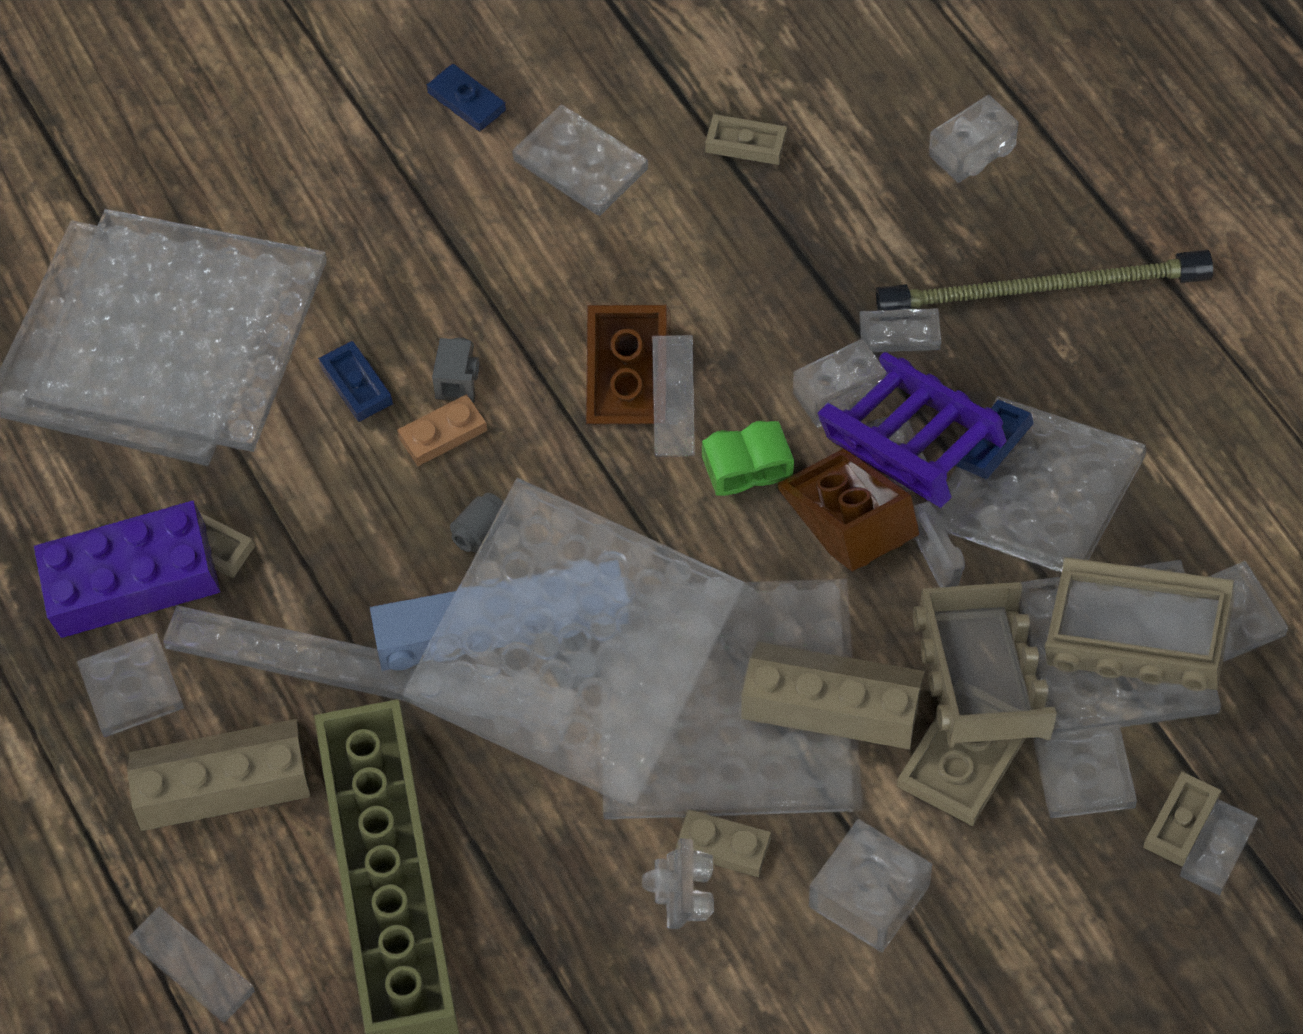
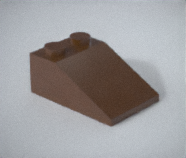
M587 305L586 424H666L671 337V311L667 305Z
M844 448L777 483L779 491L827 552L852 572L920 535L911 494Z

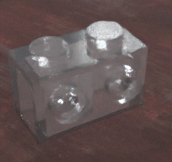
M988 94L931 131L929 156L959 183L970 175L975 176L979 174L987 164L999 156L1004 157L1014 149L1019 122Z
M860 339L794 371L793 394L815 426L819 428L822 424L817 413L827 403L842 411L845 409L850 410L887 375V372L865 341Z

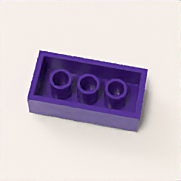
M194 501L34 546L47 618L61 638L220 593L206 525Z

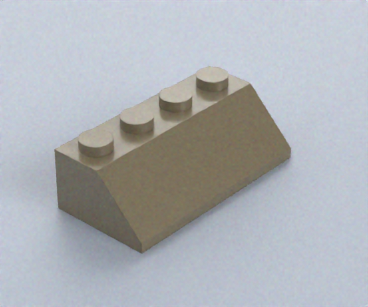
M758 641L749 659L742 690L741 719L910 749L925 671Z
M297 719L129 753L127 774L131 804L141 831L311 797Z

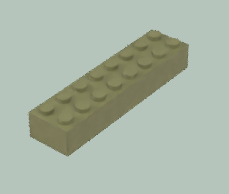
M399 699L314 715L365 1034H459Z

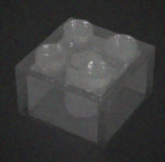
M857 819L810 884L809 907L883 953L929 888L933 864L860 819Z

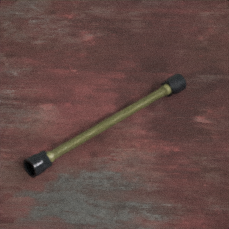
M1206 249L1176 253V259H1170L1160 264H1145V266L1140 265V267L1136 265L1135 267L1130 266V268L1126 266L1120 269L1117 267L1110 270L1101 269L1100 271L1092 270L1091 272L1086 271V273L1082 271L1081 274L1077 272L1076 274L1071 273V275L1067 273L1066 275L1061 274L1060 276L1057 274L1051 277L1048 275L1046 277L1017 279V281L1013 279L1012 282L1011 280H1007V282L1004 280L1002 283L998 281L997 283L992 282V284L991 282L983 283L982 285L981 283L973 284L972 286L969 284L962 287H948V289L944 287L943 290L941 288H938V290L934 288L933 291L929 289L922 292L918 288L909 289L907 284L876 287V305L879 318L911 315V309L920 308L923 304L928 305V303L932 305L933 302L935 304H938V302L943 303V301L945 303L948 301L953 302V300L957 302L958 299L959 301L963 299L967 301L968 298L969 300L973 298L976 300L983 297L1007 296V294L1010 296L1012 293L1014 295H1017V293L1022 294V292L1026 294L1027 291L1028 293H1032V291L1036 293L1042 290L1045 292L1052 289L1076 288V286L1078 288L1081 286L1086 287V285L1089 287L1091 284L1093 286L1096 284L1101 285V283L1105 285L1106 283L1114 284L1116 282L1145 280V278L1149 280L1150 277L1151 279H1155V277L1158 279L1165 276L1169 277V279L1178 278L1180 283L1209 281L1213 278V261L1210 251Z

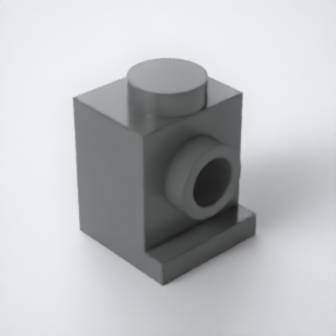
M440 338L432 375L435 399L454 401L467 394L472 403H475L474 381L478 379L480 362L479 357H473L474 344L472 341L466 338Z

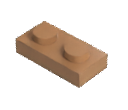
M466 394L397 429L400 441L416 465L420 466L486 432L487 425Z

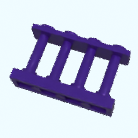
M883 352L879 356V360L885 377L850 410L845 409L842 411L827 403L817 414L827 439L942 508L952 498L946 482L948 478L947 473L983 438L1001 448L1007 442L1002 428L1003 421L993 409L978 406L962 391L956 390L954 392L944 386L934 375H925L916 370L906 359L902 357L897 359L889 353ZM897 387L911 395L878 427L872 426L870 428L861 423ZM925 404L939 412L907 444L901 443L898 445L889 439ZM953 421L969 429L935 462H926L918 457Z

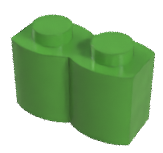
M756 421L742 431H717L702 441V459L717 496L740 493L753 486L775 484L793 475L794 458L778 421Z

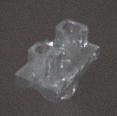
M680 838L678 849L669 852L666 855V859H656L655 870L648 871L642 876V887L647 891L655 893V903H667V928L680 929L686 921H706L714 911V896L712 893L694 891L693 881L707 882L711 878L713 855L693 850V840Z

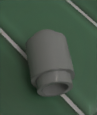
M485 493L482 497H476L451 523L450 529L453 542L463 551L481 552L506 525V518L509 516L507 506L499 497L491 493Z

